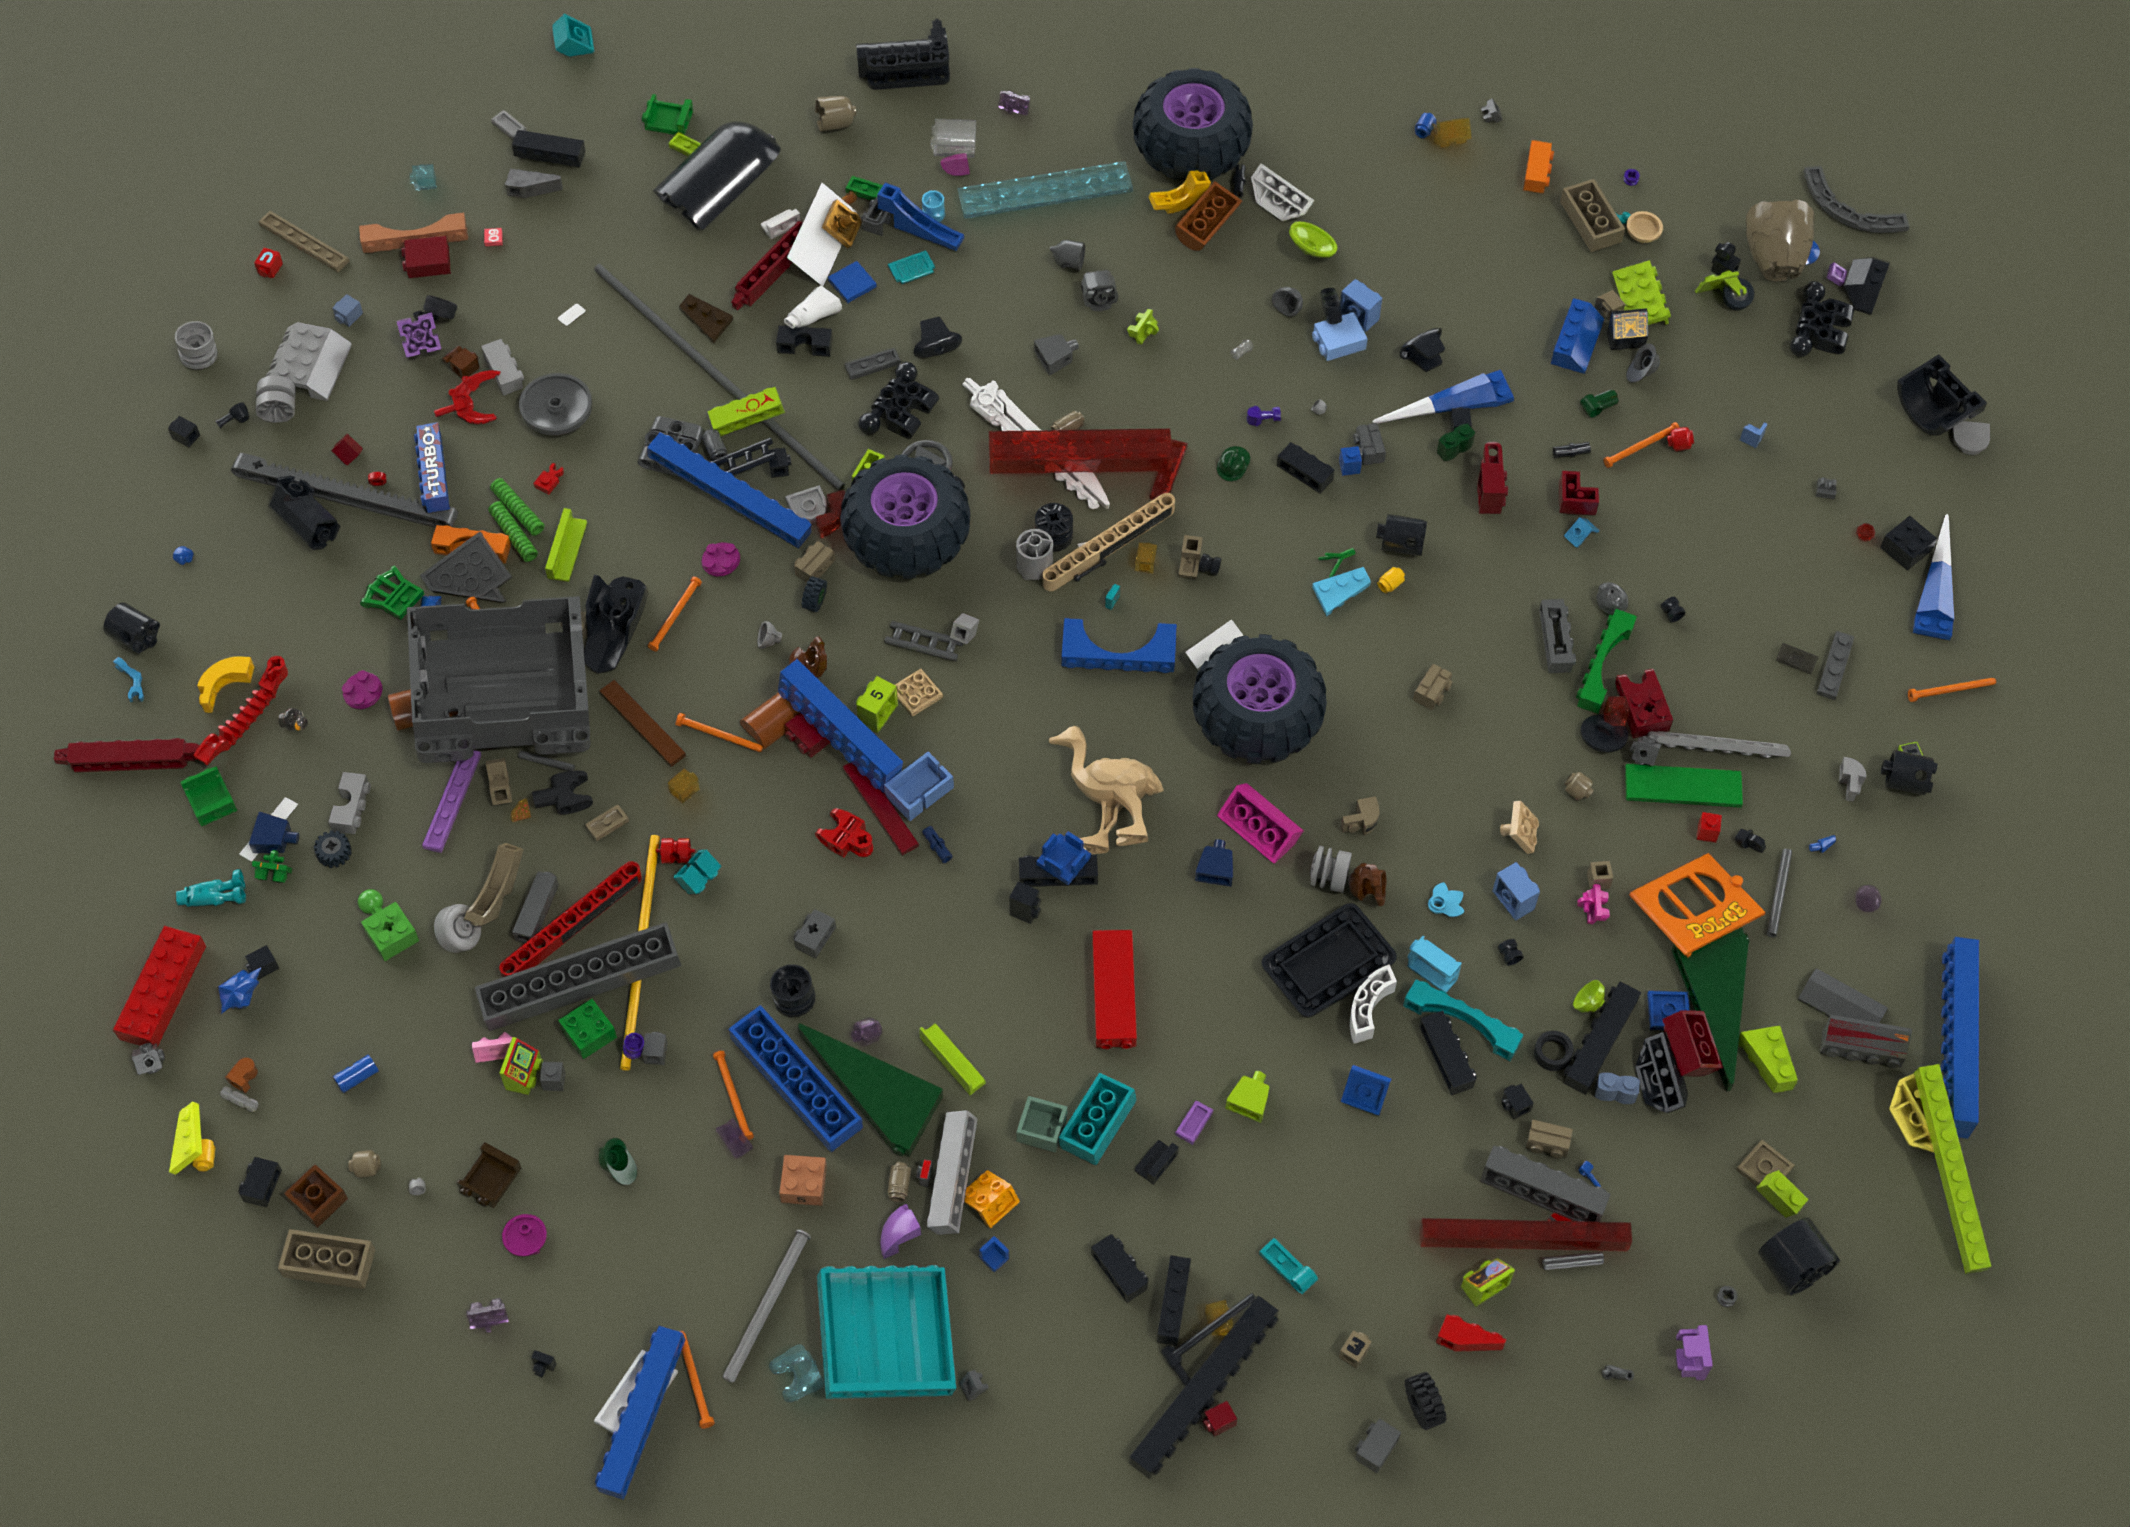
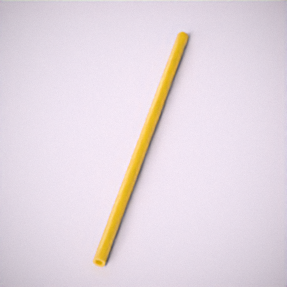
M658 835L650 836L638 931L649 927L658 857L656 849H659L660 842ZM642 980L631 983L624 1039L628 1034L635 1033ZM622 1051L620 1069L628 1071L631 1067V1059L627 1058Z

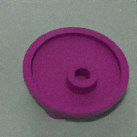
M732 543L709 544L702 556V567L706 573L712 576L728 575L740 563V553Z
M361 670L343 684V698L354 709L369 708L380 699L383 691L382 683L376 675Z
M521 1214L513 1217L505 1225L502 1233V1241L505 1248L511 1254L520 1257L538 1254L547 1238L544 1223L541 1219L531 1214Z

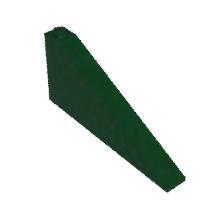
M1742 927L1693 951L1690 957L1685 956L1675 945H1673L1671 950L1694 1010L1704 1011L1723 1066L1718 1071L1726 1092L1731 1091L1735 1080L1749 946L1748 934L1744 933Z
M799 1023L798 1032L801 1038L895 1154L899 1156L905 1155L910 1158L943 1098V1088Z

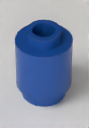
M1423 113L1415 126V134L1418 137L1426 138L1431 134L1437 123L1433 114Z

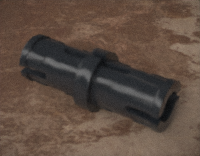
M1240 164L1235 166V176L1232 180L1234 184L1232 194L1237 196L1239 192V198L1243 196V189L1246 184V166L1241 164V170H1239Z
M1589 442L1553 447L1554 458L1575 457V455L1591 453V446Z

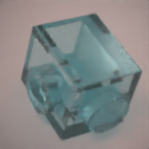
M433 164L412 166L413 173H410L411 184L414 183L415 190L436 189V173Z

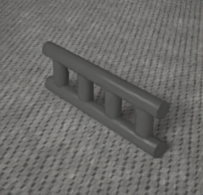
M892 621L890 628L895 629L893 637L886 636L885 638L886 644L952 661H957L958 654L953 653L956 645L963 646L962 642L950 638V635ZM903 631L913 634L910 642L900 640ZM920 636L931 638L928 646L918 644ZM938 640L949 643L946 651L935 649Z

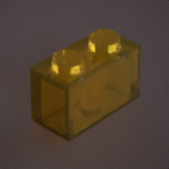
M1463 117L1432 123L1434 144H1438L1440 147L1451 146L1450 143L1452 142L1462 144L1466 143L1467 139H1472L1469 118Z

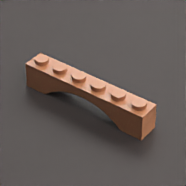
M464 213L448 214L432 225L415 230H393L378 224L359 226L363 253L401 249L405 247L404 240L447 236L448 242L468 240L467 223Z

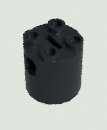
M1387 514L1386 524L1378 523L1376 538L1383 539L1381 550L1422 556L1427 521Z
M123 602L117 604L108 612L103 630L106 635L139 654L149 647L153 648L156 645V636L160 623Z
M1894 750L1890 760H1883L1880 774L1886 775L1885 787L1926 795V793H1931L1933 782H1931L1932 774H1936L1938 763H1935L1934 759L1930 757ZM1921 770L1922 777L1916 779V773Z

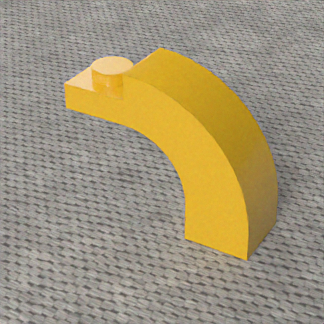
M1189 171L1186 180L1178 188L1166 192H1151L1148 198L1154 210L1165 209L1167 214L1179 212L1195 204L1209 188L1211 182L1206 172Z
M237 656L226 658L216 662L203 673L197 687L201 693L199 703L202 705L204 712H213L217 694L225 685L233 682L251 683L254 671L251 657Z

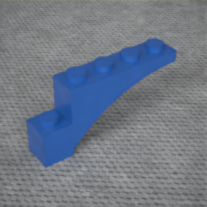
M884 183L877 194L878 208L894 214V228L957 251L964 240V234L941 224L923 212L903 194L901 188Z

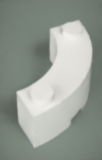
M1390 965L1384 966L1369 975L1368 979L1356 992L1350 1014V1033L1354 1044L1373 1038L1375 1027L1372 1021V1011L1382 998L1395 992L1397 980Z

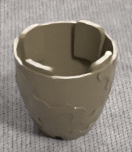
M1797 199L1793 201H1763L1752 206L1746 214V237L1750 252L1762 276L1767 280L1782 282L1787 280V277L1794 279L1802 274L1814 239V210L1808 203Z

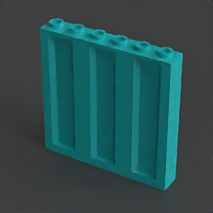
M910 1265L905 1268H897V1266H887L885 1268H877L876 1266H867L865 1268L847 1266L843 1269H835V1267L828 1266L820 1269L817 1275L826 1399L952 1396L956 1390L945 1267H938L937 1265H929L926 1268H918L916 1265Z

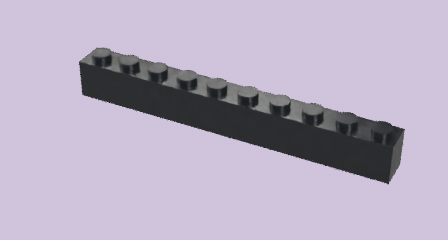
M1259 1295L1256 1297L1257 1300L1248 1307L1130 1455L1129 1464L1148 1479L1153 1474L1157 1475L1164 1466L1162 1462L1166 1457L1170 1459L1177 1449L1175 1448L1179 1441L1183 1442L1190 1433L1188 1431L1192 1425L1196 1426L1203 1416L1201 1413L1204 1409H1210L1215 1402V1395L1225 1390L1230 1376L1235 1377L1241 1369L1239 1365L1242 1361H1247L1254 1352L1252 1350L1256 1344L1260 1345L1266 1337L1265 1332L1268 1328L1273 1329L1277 1324L1279 1310Z

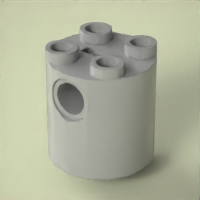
M1030 529L1024 531L1016 541L1017 569L1024 580L1042 579L1043 571L1053 564V540L1043 530Z

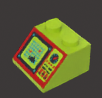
M512 1037L500 1070V1076L506 1090L529 1095L531 1088L534 1089L537 1078L535 1076L537 1070H541L543 1059H541L539 1050L515 1037Z

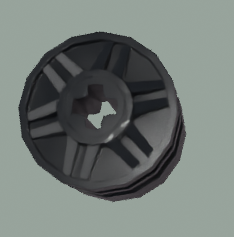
M1060 503L1045 504L1037 510L1035 515V529L1043 530L1051 536L1053 552L1066 549L1073 539V514L1068 507Z
M792 964L780 967L773 973L770 979V989L777 1010L788 1017H800L807 1014L813 1008L816 1001V994L809 972L802 966Z

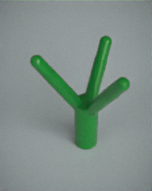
M1350 548L1341 553L1326 552L1325 556L1318 559H1338L1329 577H1333L1342 560L1355 555V550Z

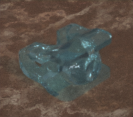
M801 1344L792 1347L769 1363V1368L773 1374H782L787 1371L794 1373L792 1384L782 1392L786 1402H794L824 1386V1380L811 1353Z

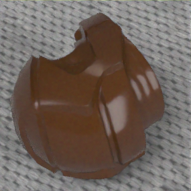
M815 637L805 652L799 646L794 649L789 657V665L798 659L816 678L821 677L824 671L827 670V654L824 649L825 643L821 637Z
M1361 863L1349 876L1350 892L1360 901L1367 894H1373L1377 905L1383 906L1386 899V871L1379 870L1375 864Z

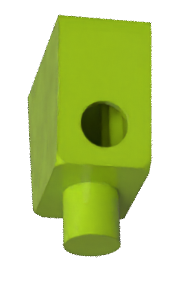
M1255 1071L1252 1078L1242 1076L1228 1096L1225 1109L1261 1123L1270 1088L1269 1085L1264 1083L1266 1075L1263 1072Z

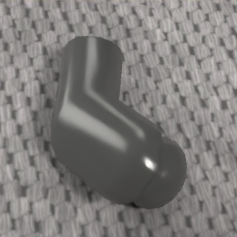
M1613 1365L1605 1366V1369L1602 1371V1376L1606 1380H1611L1613 1377L1614 1379L1631 1381L1634 1378L1632 1370L1622 1369Z

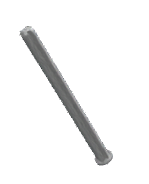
M799 1229L795 1231L796 1236L723 1375L726 1381L731 1383L735 1381L807 1240L811 1239V1236L805 1231Z

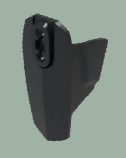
M594 574L585 605L588 640L584 650L585 665L597 674L616 669L632 639L648 598L647 587L641 580L622 576L613 579L608 585L599 575Z

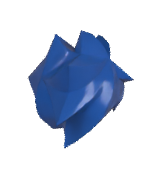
M261 968L250 973L242 970L218 986L220 1002L222 1004L221 1014L229 1008L241 1009L250 1005L253 991L259 983L257 977Z

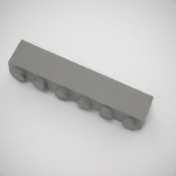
M967 1110L946 1112L930 1213L927 1219V1227L938 1235L959 1233L978 1120Z

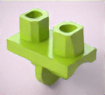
M1147 309L1145 314L1138 313L1135 319L1137 325H1130L1127 329L1129 336L1135 338L1137 344H1142L1147 336L1150 334L1156 335L1159 331L1158 322L1154 319L1152 315L1153 310Z

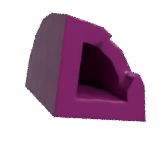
M966 153L946 157L940 162L942 168L948 174L953 176L970 174Z

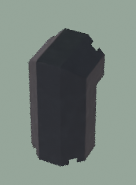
M291 475L279 477L268 507L312 550L325 548L327 546L326 542L329 539L331 541L336 539L341 526L313 497L315 489L303 479L296 481L295 477Z

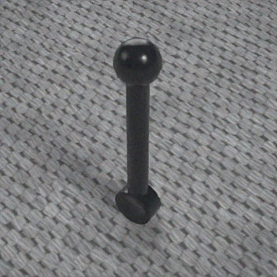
M1102 559L1098 564L1083 573L1075 575L1073 577L1074 581H1080L1083 576L1100 566L1106 565L1107 561Z

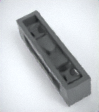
M1564 599L1541 600L1539 613L1548 673L1571 672L1573 665L1576 664V656L1572 654L1573 638L1569 636L1571 624L1567 622L1568 606H1565ZM1558 619L1559 623L1557 629L1560 648H1556V651L1554 653L1556 642L1553 624H1556Z

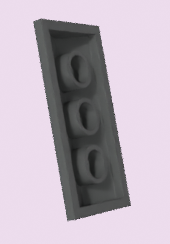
M1817 968L1798 998L1800 1002L1828 1017L1836 1015L1876 1023L1881 1021L1888 1007Z

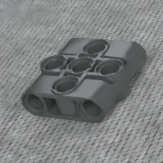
M657 416L650 432L645 435L646 442L638 459V464L645 469L678 476L649 458L647 447L661 432L664 435L671 436L677 443L686 445L690 451L697 453L705 430L697 424Z

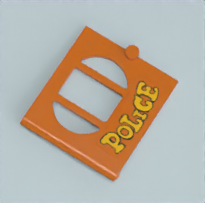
M1709 853L1633 890L1629 894L1636 904L1687 957H1690L1693 951L1765 915V911L1741 887L1743 878L1738 875L1731 877ZM1695 874L1708 876L1717 881L1724 890V901L1721 902ZM1684 878H1689L1715 907L1698 916H1694L1668 886ZM1659 892H1663L1687 919L1676 918L1665 912L1659 904Z

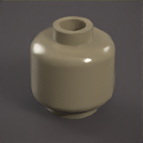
M1581 772L1571 773L1564 783L1566 786L1565 791L1576 800H1581L1584 797L1588 799L1594 791L1591 788L1593 781Z
M373 1150L358 1151L353 1154L352 1160L348 1162L350 1172H353L357 1178L372 1177L381 1169V1160L379 1154H376Z

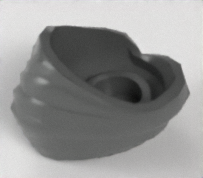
M1285 286L1274 292L1272 304L1282 314L1293 317L1302 309L1303 299L1297 289Z
M1611 582L1599 585L1596 601L1600 609L1611 615L1614 614L1616 609L1625 612L1628 608L1626 592L1620 586Z

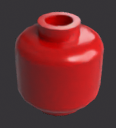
M1688 427L1674 428L1670 432L1671 435L1667 436L1669 447L1673 446L1674 451L1691 449L1692 444H1695L1693 431L1689 430Z

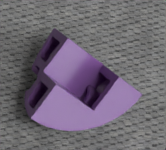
M907 1204L896 1209L883 1226L880 1247L884 1259L899 1253V1244L921 1235L920 1225Z

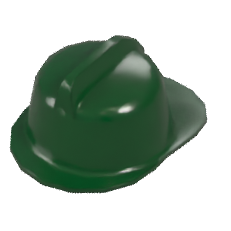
M1239 446L1225 449L1217 464L1218 475L1225 481L1230 482L1242 478L1250 463L1251 457L1249 452Z
M609 1139L605 1146L599 1149V1164L603 1170L610 1172L618 1183L629 1185L634 1182L637 1176L635 1161L621 1139Z

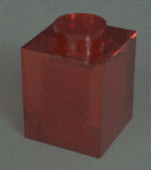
M1626 696L1607 697L1603 710L1605 721L1613 726H1625L1630 712Z

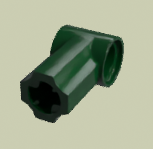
M1608 390L1595 396L1593 394L1586 395L1581 399L1580 405L1590 418H1594L1602 410L1617 405L1619 399L1615 390Z

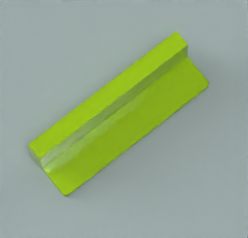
M563 509L545 567L547 579L570 581L587 525V520L573 518L571 509Z
M936 1023L927 1030H924L923 1027L919 1028L920 1039L969 1095L986 1084V1080Z

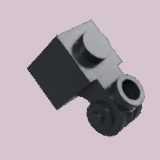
M1729 242L1719 243L1715 249L1717 254L1711 261L1713 264L1711 271L1719 276L1726 271H1738L1741 259L1733 255L1736 252V247Z

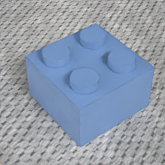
M1354 279L1341 292L1342 315L1354 312L1363 331L1369 330L1379 320L1382 297L1369 289L1364 283Z
M1517 862L1497 873L1493 887V893L1515 921L1535 910L1540 893L1539 887L1530 880L1526 870L1520 867Z

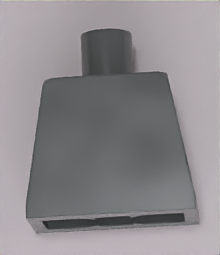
M1061 334L1034 340V352L1048 375H1052L1069 365L1073 361L1072 351L1079 349L1075 339L1066 342Z

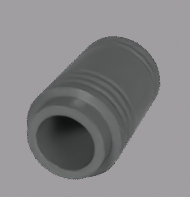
M715 429L705 431L702 435V440L711 460L727 455V450L719 431Z

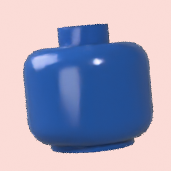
M185 546L176 548L173 553V559L180 565H184L186 562L190 563L194 556L193 551Z

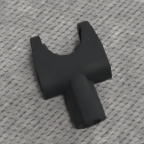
M576 770L554 774L551 777V788L532 792L535 809L555 804L558 814L567 815L591 807L593 804L591 796L573 793L576 787L588 780L587 773Z

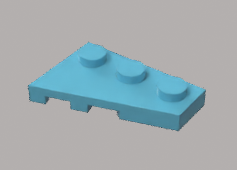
M1364 567L1315 582L1312 584V588L1326 616H1328L1335 608L1344 605L1345 601L1349 598L1355 597L1369 587L1371 580Z

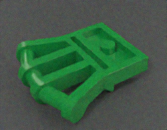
M394 565L390 567L389 571L381 575L378 574L375 577V581L366 587L367 591L364 598L361 599L360 605L365 608L383 609L386 613H390L402 620L407 614V607H413L425 593L423 589L404 579ZM395 576L400 584L397 585L388 579ZM384 585L393 590V592L388 594L379 587ZM376 594L385 601L374 600L372 597Z

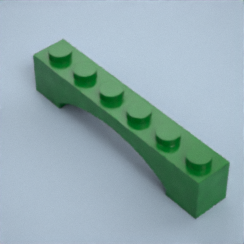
M1618 609L1615 610L1613 615H1609L1606 623L1609 627L1607 630H1603L1600 640H1603L1602 644H1597L1594 652L1597 656L1595 659H1591L1588 667L1591 671L1589 674L1585 673L1582 684H1585L1584 688H1579L1576 696V699H1579L1577 707L1599 714L1607 693V689H1604L1602 684V664L1609 652L1623 640H1629L1637 616Z

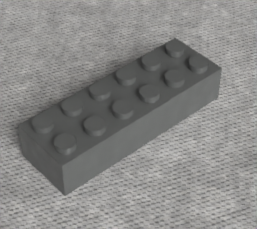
M1495 1145L1491 1150L1480 1182L1594 1230L1599 1225L1611 1195L1604 1188L1593 1187L1582 1179H1574L1563 1171H1555L1548 1168L1544 1163L1533 1162L1524 1155H1516L1509 1152L1505 1147H1497Z

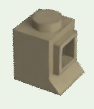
M1611 290L1597 297L1594 308L1600 310L1610 320L1612 311L1624 310L1625 303L1614 290Z

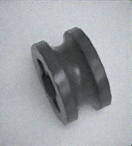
M1731 1286L1722 1287L1717 1294V1300L1723 1307L1733 1306L1738 1297L1737 1291ZM1731 1294L1730 1298L1724 1299V1295Z

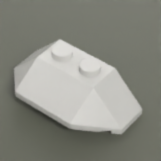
M1263 164L1259 165L1251 177L1256 203L1283 222L1305 215L1314 202L1312 198Z

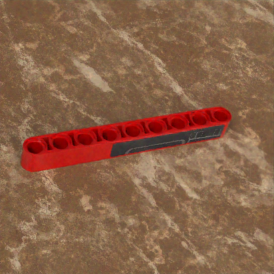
M633 861L625 863L502 961L499 967L502 978L540 964L637 886L642 880L638 863ZM631 872H636L634 875H628ZM616 884H621L619 887H613ZM601 896H606L604 899H598ZM586 908H590L589 911H583ZM572 920L575 921V922L572 923V924H568L569 921H572ZM554 933H560L557 936H552ZM540 945H545L543 948H537ZM529 957L528 960L522 961L523 958ZM508 970H514L511 973H506Z

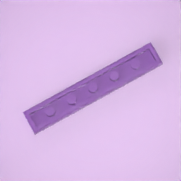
M474 750L473 756L470 759L456 762L422 844L423 849L442 853L481 758V752Z

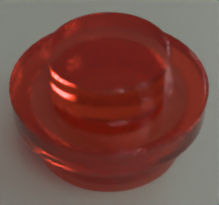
M1864 523L1857 528L1856 534L1859 539L1870 541L1875 536V530L1871 524Z

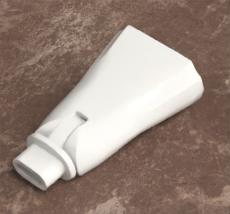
M820 285L788 314L784 322L792 329L795 327H805L821 318L837 314L841 311L842 304L838 297Z

